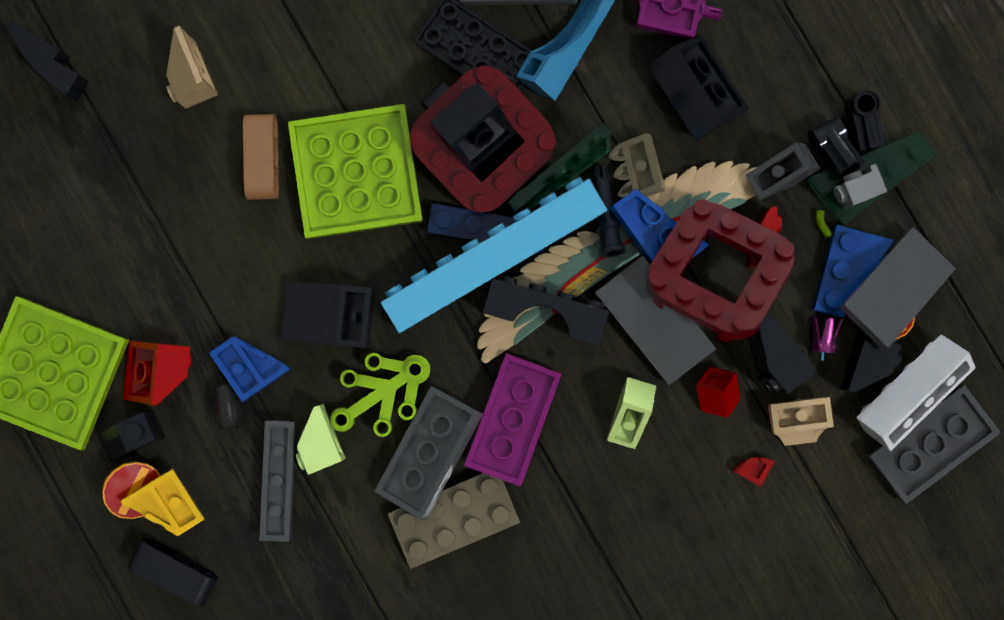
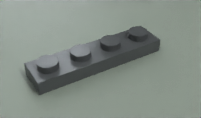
M265 421L259 541H291L297 421Z

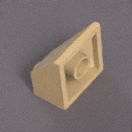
M180 26L175 27L166 73L170 83L167 86V91L174 103L178 102L184 108H189L218 94L196 42Z

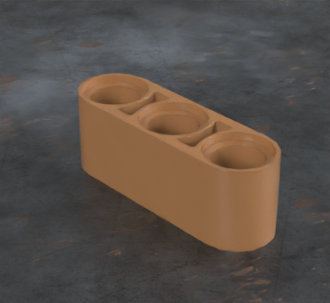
M275 114L244 115L243 117L244 191L247 200L278 199L279 196L278 125Z

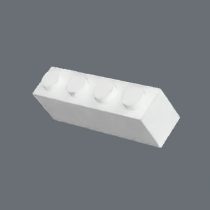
M941 334L934 342L929 343L925 347L923 353L916 360L907 364L903 372L892 383L887 384L872 403L867 404L861 410V413L856 418L864 431L889 451H892L976 368L970 353Z

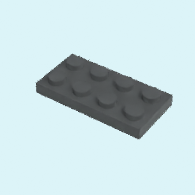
M959 385L892 451H889L880 444L866 456L899 500L907 504L1001 432L965 385Z
M431 386L374 492L420 520L426 521L483 414Z

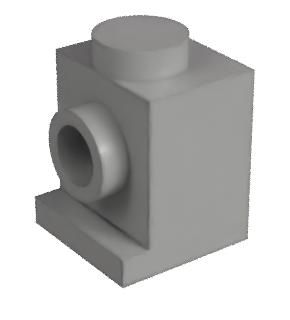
M876 164L843 177L845 183L834 187L835 197L840 204L843 203L845 209L887 192Z

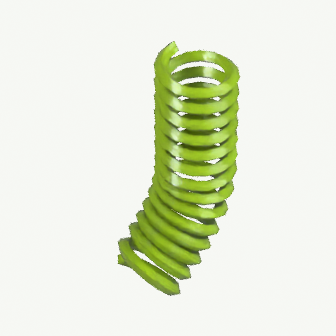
M816 210L815 219L817 220L816 222H819L816 225H818L825 237H830L833 233H831L832 231L829 230L824 222V212Z

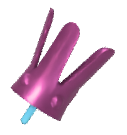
M815 316L811 317L813 330L811 351L821 352V361L824 360V352L835 353V339L843 319L840 320L833 337L835 320L828 318L821 339L818 319Z

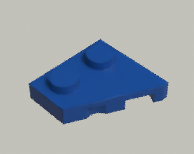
M236 336L231 337L209 352L242 402H245L291 370L289 365Z

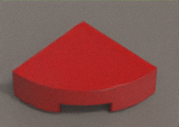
M750 457L741 461L733 469V472L761 487L775 461L765 457Z

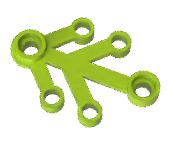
M378 353L367 355L365 366L369 370L376 371L383 368L399 372L398 375L390 380L361 375L354 370H345L340 376V382L343 386L348 388L360 386L376 390L349 408L342 407L334 410L330 416L331 426L339 432L349 430L353 427L357 416L382 400L379 420L375 422L373 429L379 437L389 435L392 431L390 421L396 390L406 383L405 400L399 406L398 414L404 420H410L415 417L417 413L415 402L418 386L426 381L430 375V364L423 356L411 355L404 361L384 358ZM372 356L378 357L380 361L379 365L375 368L369 364V359ZM418 364L421 372L418 375L411 374V365ZM347 373H352L355 376V381L352 384L345 382V375ZM405 405L412 407L413 413L411 416H405L402 413V408ZM339 414L346 416L347 422L345 425L337 423L336 419ZM380 422H385L388 425L386 433L378 431V424Z

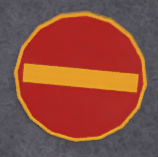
M138 461L123 463L113 469L104 481L102 488L104 504L111 513L119 518L135 519L143 517L144 515L130 507H125L121 503V499L159 477V472L148 463Z

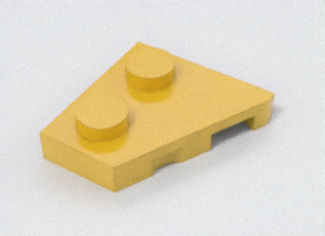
M173 468L121 499V503L125 507H130L139 512L148 520L160 524L177 536L204 520V516Z

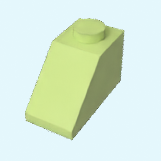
M627 377L619 396L607 441L632 449L636 448L653 410L656 385Z
M324 404L313 407L297 445L299 453H296L297 462L302 470L306 469L308 475L346 459L334 428L330 424V418Z

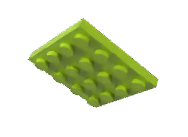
M405 104L288 122L306 239L423 222Z
M16 296L0 333V419L80 451L85 450L129 339Z

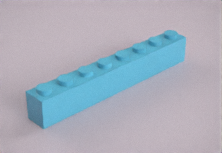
M579 177L565 185L567 191L557 197L553 192L539 201L541 207L533 212L526 208L513 216L515 222L506 228L503 223L499 224L487 232L489 238L479 243L476 238L462 246L461 248L464 253L455 258L449 254L436 262L437 269L430 273L424 269L410 277L413 282L410 285L402 288L398 284L385 292L387 298L381 304L397 331L401 333L608 211L590 179L583 181Z

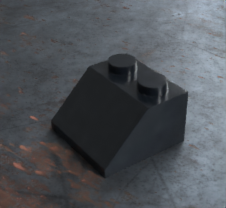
M477 81L471 87L465 89L447 108L442 109L430 122L470 171H473L516 133L499 104Z

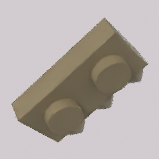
M642 134L622 142L612 149L608 156L609 159L619 162L625 161L616 169L613 177L619 180H630L620 189L618 196L623 198L635 189L646 197L666 190L650 134Z

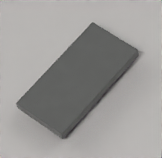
M912 227L907 230L839 308L882 350L890 347L956 268Z
M641 255L596 290L595 293L667 384L670 385L716 350V348L695 321L667 306H664L662 310L653 303L654 299L647 286L650 264Z

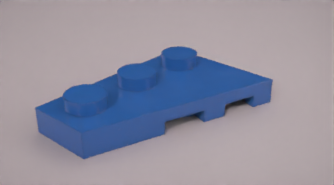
M635 189L612 205L610 209L651 265L677 222L667 216L664 210ZM703 240L693 257L709 246V244Z
M835 225L811 310L843 318L845 313L839 307L882 260L894 240Z

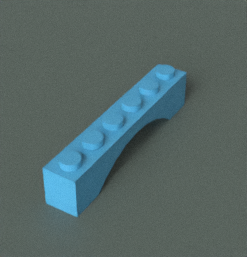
M581 0L575 14L566 27L547 44L531 51L516 77L536 95L556 101L615 0Z

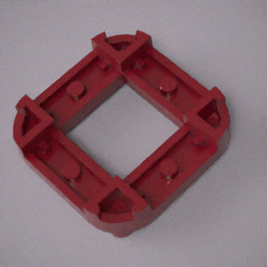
M487 65L473 68L462 75L419 116L412 127L410 136L411 146L416 157L461 205L469 210L480 213L489 212L500 207L549 160L556 144L554 132L549 122L504 73ZM476 81L499 104L518 136L524 141L482 182L447 146L430 123L442 109L447 108L465 89L471 87Z
M700 199L683 212L653 259L647 278L648 290L654 299L653 303L663 310L664 306L669 307L718 333L717 339L729 342L730 339L738 340L748 336L752 337L758 331L763 319L790 275L794 264V245L781 234L723 205ZM708 235L760 261L735 304L681 277L702 241Z

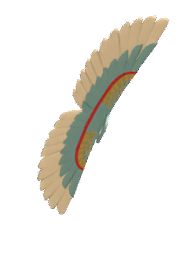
M732 161L722 163L715 167V162H710L698 170L696 166H693L686 170L679 178H677L676 173L668 176L664 180L666 190L647 198L662 208L664 213L675 222L679 220L687 208L694 205L700 199L733 209L757 195L746 177V174L755 168L747 170L750 166L748 163L732 167ZM623 226L619 231L621 243L625 246L626 252L614 257H601L599 255V250L601 249L599 234L582 231L577 233L578 237H570L563 240L565 245L550 247L548 249L550 253H544L534 258L535 262L528 263L520 269V272L524 274L513 278L518 279L517 285L528 288L529 283L546 287L547 294L557 296L558 291L578 297L609 274L639 257L642 253ZM545 306L531 307L519 314L514 322L484 314L485 317L489 318L479 328L480 333H485L479 338L477 346L478 349L486 347L482 353V362L487 363L511 346L518 344L555 315L557 311Z

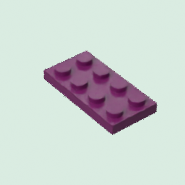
M506 353L464 466L521 487L561 373Z

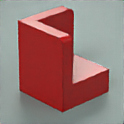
M709 367L696 385L702 412L729 418L740 401L736 372Z

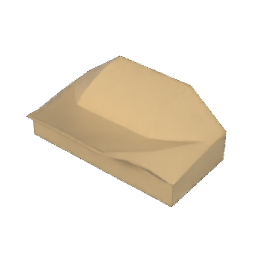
M830 397L806 398L768 404L772 434L777 435L782 440L784 446L816 442L825 429L834 427Z

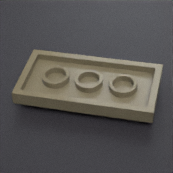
M484 473L443 489L426 521L420 520L401 507L388 512L389 519L410 569L520 523L504 481Z

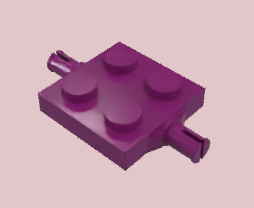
M633 0L639 2V16L636 27L690 40L694 39L697 25L702 17L719 21L722 13V8L705 5V0Z

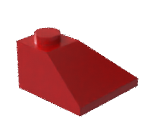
M129 341L123 399L149 405H158L188 376V369L191 365L190 347Z

